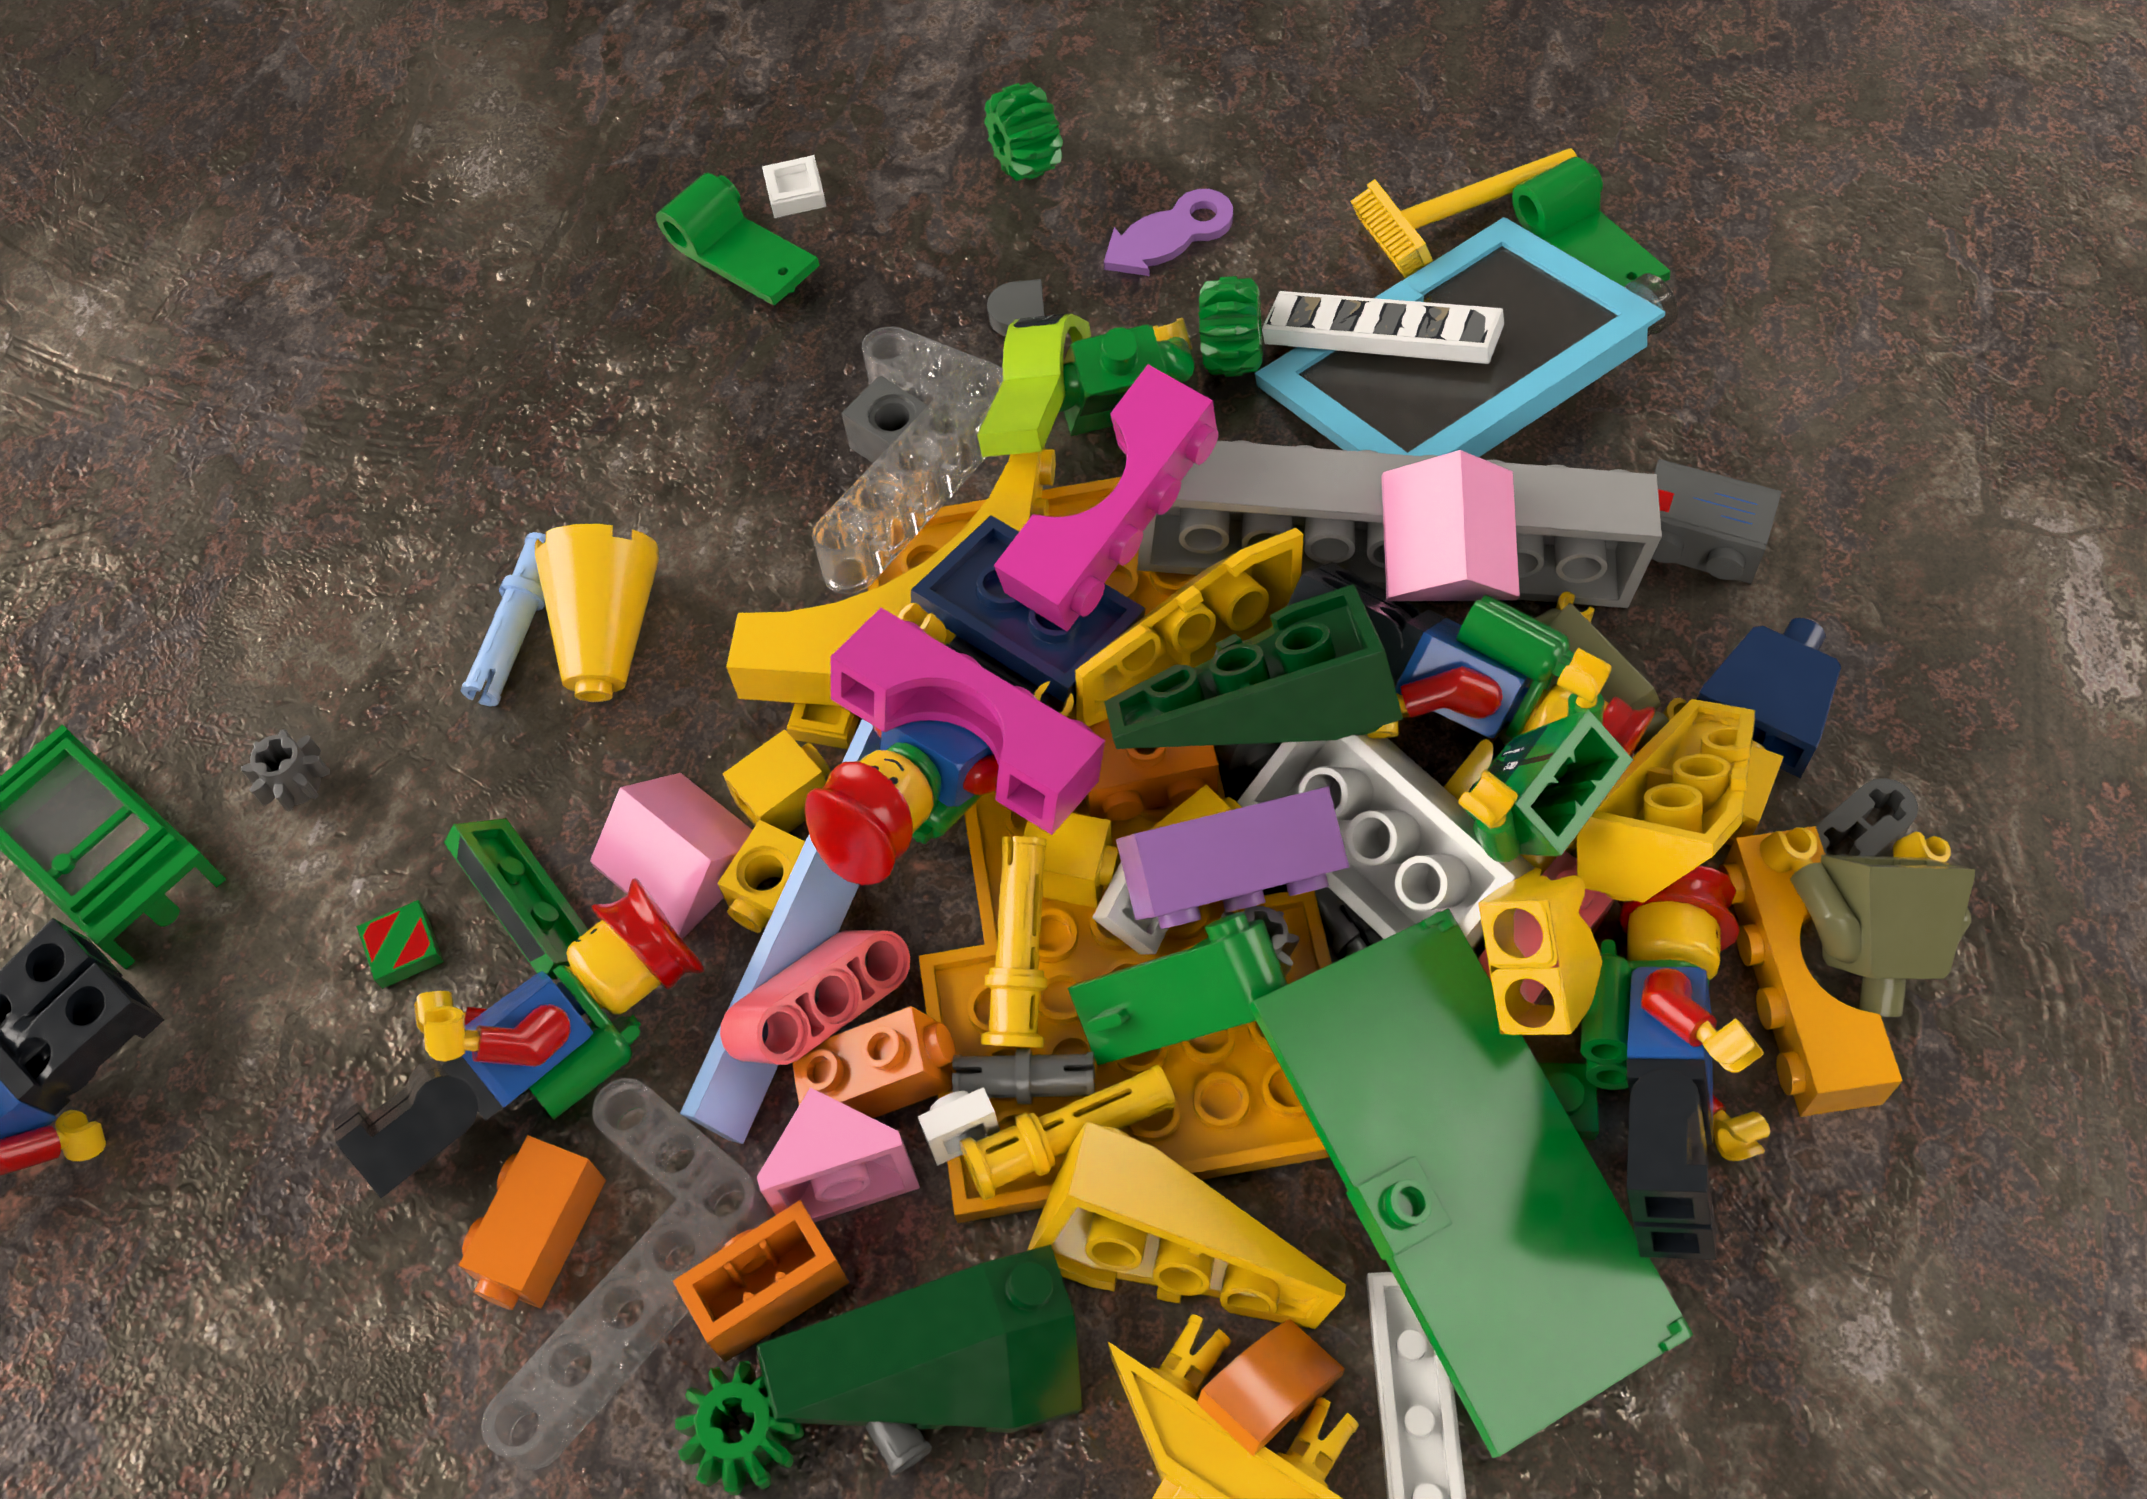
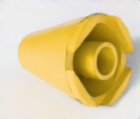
M572 524L553 528L546 531L544 544L539 539L535 542V559L562 685L566 689L575 691V698L588 702L608 701L612 699L613 692L625 688L659 562V548L654 539L636 530H632L631 540L613 537V525Z

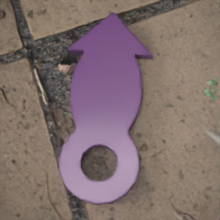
M1196 189L1180 197L1172 210L1156 212L1141 218L1130 225L1123 235L1114 227L1104 259V270L1150 276L1148 266L1159 265L1174 259L1183 253L1192 242L1211 241L1220 238L1229 231L1233 223V206L1229 198L1221 192L1212 189ZM1198 209H1209L1216 214L1214 218L1208 221H1198L1191 216Z

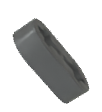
M1887 778L1871 780L1860 787L1816 826L1825 855H1828L1825 851L1828 845L1832 847L1837 846L1850 836L1855 841L1848 855L1841 854L1839 856H1883L1893 847L1897 840L1903 838L1917 817L1918 804L1914 794L1902 783ZM1886 804L1895 811L1893 816L1886 815L1873 826L1866 821L1873 807L1879 809Z

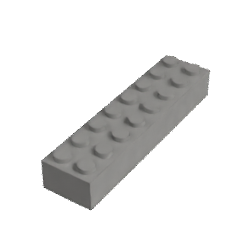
M1244 440L1233 442L1217 441L1206 461L1201 465L1194 463L1181 480L1180 492L1171 508L1163 515L1156 513L1144 529L1143 539L1138 550L1137 570L1198 575L1206 568L1243 548L1297 528L1304 534L1301 575L1333 562L1380 588L1386 589L1381 476L1383 472L1438 456L1386 454L1372 450L1321 449L1308 445L1281 446L1255 444ZM1486 460L1513 471L1520 597L1517 600L1557 603L1559 596L1563 592L1568 591L1575 595L1573 604L1628 608L1662 538L1657 474L1634 473L1622 469L1608 471L1569 468L1557 464L1543 466Z

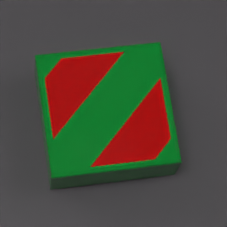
M419 900L356 926L374 981L382 989L444 962L427 911Z

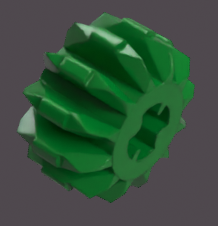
M1032 82L1022 85L1016 83L1004 87L1002 91L991 95V99L987 100L985 105L987 116L985 117L984 124L988 129V141L992 144L994 158L1000 161L1001 169L1006 175H1010L1015 181L1025 178L1030 180L1044 175V172L1054 169L1055 165L1061 163L1063 139L1059 134L1058 126L1060 123L1055 118L1054 105L1048 103L1046 93L1041 87H1036Z
M1237 276L1219 277V280L1205 281L1200 290L1198 312L1204 366L1211 375L1225 374V377L1243 376V373L1257 372L1262 364L1263 356L1260 290L1252 278H1238Z
M749 1361L739 1362L732 1382H730L719 1367L711 1368L709 1371V1381L713 1390L705 1396L698 1388L691 1387L687 1389L685 1395L687 1400L698 1409L697 1413L683 1415L675 1419V1429L681 1434L692 1437L679 1449V1457L687 1465L700 1463L696 1479L706 1487L712 1486L722 1477L724 1490L730 1495H740L749 1472L755 1484L760 1489H765L771 1485V1475L766 1465L774 1459L781 1467L790 1468L793 1465L794 1457L781 1446L782 1441L802 1438L804 1427L801 1423L775 1422L763 1374L756 1379L755 1368ZM745 1413L754 1422V1425L749 1434L744 1430H740L743 1440L735 1443L726 1434V1430L731 1421L739 1425L740 1423L736 1416Z

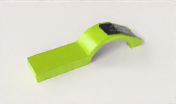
M1065 313L1020 318L1014 320L1008 326L1003 352V382L977 434L982 457L1042 452L1066 396L1063 376V353L1067 332L1073 343L1077 340L1090 338L1091 331L1088 321L1073 314Z

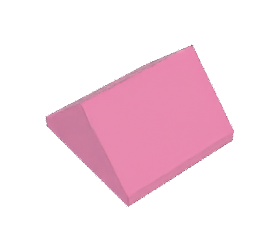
M1459 450L1383 472L1381 480L1387 601H1476L1477 599L1481 600L1485 594L1496 600H1517L1520 597L1513 471Z
M677 773L620 787L590 862L594 868L626 894L629 892L632 879H638L683 940L724 898L717 883L752 832V829L682 773Z
M809 1088L757 1176L760 1191L775 1215L801 1200L814 1223L920 1188L917 1175L899 1131L812 1088Z

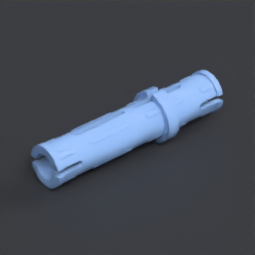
M537 532L527 534L525 545L512 575L505 576L500 585L499 593L502 599L468 677L461 687L462 694L468 699L473 700L476 692L482 690L486 680L487 683L478 701L479 704L486 706H497L499 704L501 693L535 612L545 607L535 559V542L539 539L544 544L545 534Z

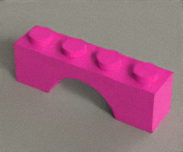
M1149 364L1110 413L1118 446L1127 457L1123 475L1115 489L1098 505L1079 514L1064 517L1033 514L994 564L1003 590L1007 595L1067 632L1080 615L1086 617L1096 608L1104 593L1105 581L1118 564L1124 566L1131 561L1141 545L1144 529L1156 513L1163 515L1171 508L1180 492L1181 480L1194 463L1201 465L1206 461L1218 440L1213 400Z
M880 608L831 655V700L883 732L903 724L925 720L948 722L973 732L989 746L999 766L995 800L1051 835L1099 782L1105 746L1103 738L1094 734L1084 723L1069 719L1038 701L1027 689L1013 686L984 669L971 656L957 653L930 637L921 627L913 622L903 621L887 610Z

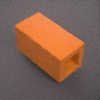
M909 1006L829 1037L803 1057L792 1062L799 1105L809 1088H812L874 1119L953 1089L951 1063H953V1057L956 1055L952 1036L944 1024Z
M529 1135L524 1140L519 1152L513 1153L508 1157L500 1170L497 1179L498 1191L485 1216L479 1217L471 1225L462 1246L463 1257L458 1266L478 1282L474 1290L476 1295L509 1310L514 1309L518 1300L540 1309L543 1307L606 1182L604 1176L589 1159Z

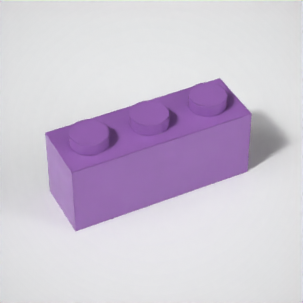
M1329 786L1116 839L1135 919L1158 917L1161 929L1200 920L1202 918L1199 906L1220 900L1223 901L1225 912L1266 903L1263 889L1286 884L1289 896L1322 889L1329 886L1326 873L1349 868Z

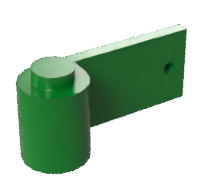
M1572 157L1518 184L1513 189V208L1524 229L1639 296L1670 280L1671 271L1600 211V193L1603 189V181L1598 169L1593 164L1587 163L1579 157Z
M710 173L702 174L656 213L659 228L678 251L773 306L788 293L794 292L795 287L820 266L816 256L745 218L739 205L741 196L737 188L729 179L722 175L716 177Z
M1245 912L1225 916L1206 925L1205 930L1208 938L1190 949L1075 983L1068 987L1090 1048L1094 1052L1097 1066L1256 1021L1248 1005L1252 1001L1288 985L1264 921L1254 920L1248 922Z

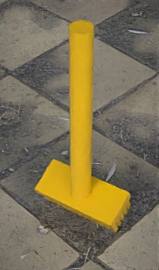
M1568 148L1401 211L1375 179L1367 184V190L1350 202L1360 222L1366 227L1370 235L1406 279L1433 262L1426 243L1415 229L1511 194L1518 184L1572 157H1577L1573 149Z

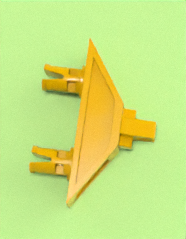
M1192 1314L1187 1320L1188 1324L1159 1369L1154 1367L1148 1369L1108 1342L1111 1360L1162 1481L1152 1499H1343L1329 1490V1486L1324 1480L1352 1433L1356 1432L1359 1427L1358 1422L1349 1413L1342 1418L1323 1441L1319 1440L1318 1437L1328 1415L1331 1402L1318 1397L1313 1404L1314 1408L1286 1454L1280 1452L1275 1454L1264 1446L1253 1457L1197 1404L1199 1398L1196 1396V1393L1223 1350L1228 1348L1231 1343L1230 1338L1223 1331L1218 1329L1195 1355H1192L1203 1330V1318Z

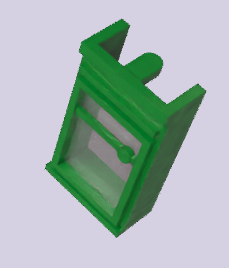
M63 724L44 740L37 743L29 753L0 776V850L99 948L125 970L136 960L114 939L143 913L160 927L173 923L179 916L180 909L165 893L193 868L197 869L216 888L226 880L200 851L122 781Z

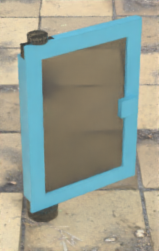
M1503 217L1375 297L1377 299L1503 308L1504 326L1489 364L1296 347L1257 371L1255 377L1257 387L1343 450H1372L1378 453L1412 456H1441L1462 450L1480 457L1647 347L1648 336L1658 334L1676 322L1678 305L1671 289L1658 276L1650 273L1642 274L1624 288Z

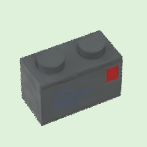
M1659 459L1654 474H1657L1662 538L1652 559L1661 563H1676L1709 572L1719 579L1738 580L1751 584L1765 552L1782 491Z

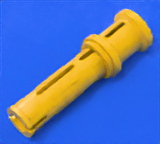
M1028 836L1002 837V876L997 928L998 943L995 968H989V974L985 975V986L991 989L989 1031L981 1035V1045L1043 1048L1044 1037L1037 1034L1040 991L1047 989V978H1044V971L1038 970L1043 896V864L1046 839Z
M1155 1065L1134 1077L1095 1092L1039 1118L1034 1113L1028 1115L1024 1112L1015 1116L1014 1125L978 1141L967 1137L960 1140L959 1144L973 1182L980 1196L985 1201L995 1196V1188L1033 1171L1039 1176L1049 1173L1050 1168L1056 1166L1055 1158L1067 1153L1086 1121L1101 1127H1113L1120 1130L1163 1110L1176 1107L1175 1096L1164 1071L1159 1065Z

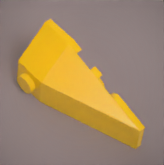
M1293 528L1243 548L1206 568L1076 669L1077 720L1088 727L1108 719L1105 707L1106 700L1173 665H1188L1194 668L1212 659L1217 649L1216 643L1233 634H1236L1244 641L1273 627L1270 615L1287 606L1301 577L1304 534L1297 528Z
M1691 699L1632 758L1631 764L1577 834V876L1582 877L1585 889L1605 893L1614 900H1635L1644 903L1716 854L1742 824L1755 724V710Z
M1086 1121L1062 1160L1027 1249L1028 1251L1051 1245L1061 1276L1089 1287L1115 1291L1117 1279L1157 1286V1300L1181 1304L1182 1295H1205L1220 1298L1221 1306L1231 1314L1279 1323L1290 1319L1297 1326L1316 1329L1345 1296L1346 1284L1156 1147L1130 1138L1128 1134L1117 1128L1101 1127Z

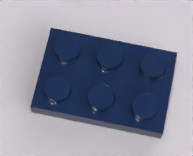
M990 515L911 589V603L919 604L928 614L933 613L943 622L947 630L1039 687L1043 683L1050 681L1045 691L1065 703L1070 693H1072L1073 697L1076 695L1075 670L1145 616L1146 608L1105 584L1104 593L1096 608L1086 617L1080 615L1068 632L1004 592L994 564L1019 531Z

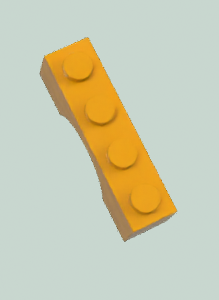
M1816 826L1806 827L1816 836L1818 844L1817 851L1811 857L1813 863H1821V855H1825L1817 828ZM1791 830L1780 831V832H1782V833L1785 835V834H1787L1788 832H1790ZM1772 833L1736 838L1724 863L1719 866L1718 871L1728 875L1736 888L1732 904L1740 924V931L1737 937L1738 950L1743 963L1746 966L1753 965L1759 985L1756 995L1757 1010L1764 1028L1767 1030L1773 1029L1780 1051L1776 1061L1777 1074L1783 1091L1786 1095L1794 1096L1800 1117L1883 1105L1903 1080L1880 1014L1856 1009L1842 1003L1827 993L1810 974L1801 952L1800 931L1801 927L1812 920L1791 883L1790 878L1794 872L1792 869L1787 872L1772 870L1765 864L1760 854L1761 842Z

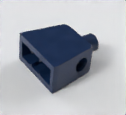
M1806 618L1792 619L1783 634L1765 626L1753 627L1703 685L1696 699L1755 710L1752 740L1761 744L1766 750L1784 756L1779 769L1800 779L1821 741L1841 670V664L1836 658L1819 651L1826 638L1823 628L1816 622Z

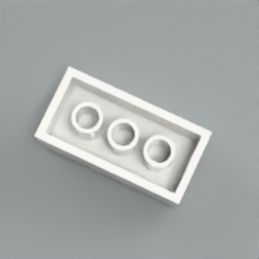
M1366 734L1352 735L1334 741L1283 742L1238 800V803L1242 807L1329 786L1349 868L1326 873L1329 883L1328 887L1383 939L1421 922L1438 911L1449 908L1476 954L1485 943L1478 902L1497 888L1517 879L1535 867L1521 855L1507 863H1500L1490 858L1474 835V820L1459 805L1458 800L1388 738L1374 739L1369 738Z

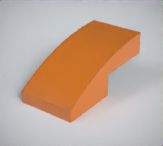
M1288 1319L1257 1340L1216 1375L1201 1390L1197 1404L1254 1457L1291 1419L1297 1422L1313 1406L1316 1399L1322 1397L1343 1375L1345 1368L1292 1320Z

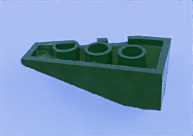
M1352 584L1288 605L1271 614L1270 619L1273 627L1242 642L1239 636L1233 634L1217 642L1216 648L1218 653L1212 659L1194 668L1188 665H1173L1106 700L1105 707L1116 749L1334 741L1352 735L1370 734L1377 731L1383 725L1402 720L1403 716L1384 647L1355 585Z
M1051 1245L974 1265L758 1344L756 1348L775 1422L866 1426L869 1422L917 1424V1429L941 1430L944 1425L986 1427V1432L1012 1433L1079 1413L1082 1409L1075 1313Z

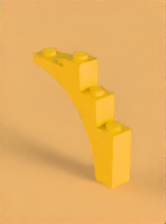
M1044 446L1042 452L1010 454L1009 460L989 498L962 531L925 562L883 586L836 603L789 612L738 613L726 666L738 698L841 706L831 700V655L880 608L898 617L901 610L906 605L911 604V589L990 515L1019 532L1033 514L1049 516L1048 499L1042 498L1043 485H1053L1055 449H1045ZM947 629L944 645L950 644L956 636Z

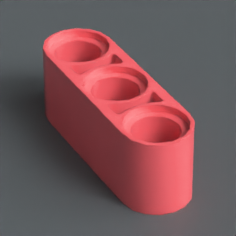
M844 930L833 935L734 1003L726 1011L721 1022L720 1031L723 1047L731 1057L739 1061L788 1065L797 1061L901 985L910 969V953L907 944L901 936L893 931ZM866 953L868 956L867 967L865 966ZM817 986H818V990H819V1000H818L817 1005H816V1003H815V990H816V988H817ZM767 1020L768 1036L764 1043L762 1038V1031L765 1021Z

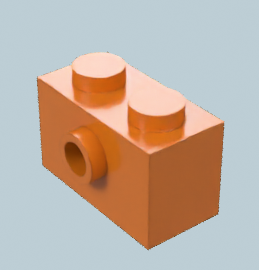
M1108 719L1089 726L1094 734L1105 740L1099 782L1086 795V802L1091 817L1107 818L1111 821H1125L1138 816L1144 810L1169 805L1177 808L1205 784L1218 795V761L1213 745L1116 749Z
M799 1200L755 1229H749L736 1235L720 1251L674 1279L673 1283L706 1342L726 1363L848 1284L849 1280L801 1200Z

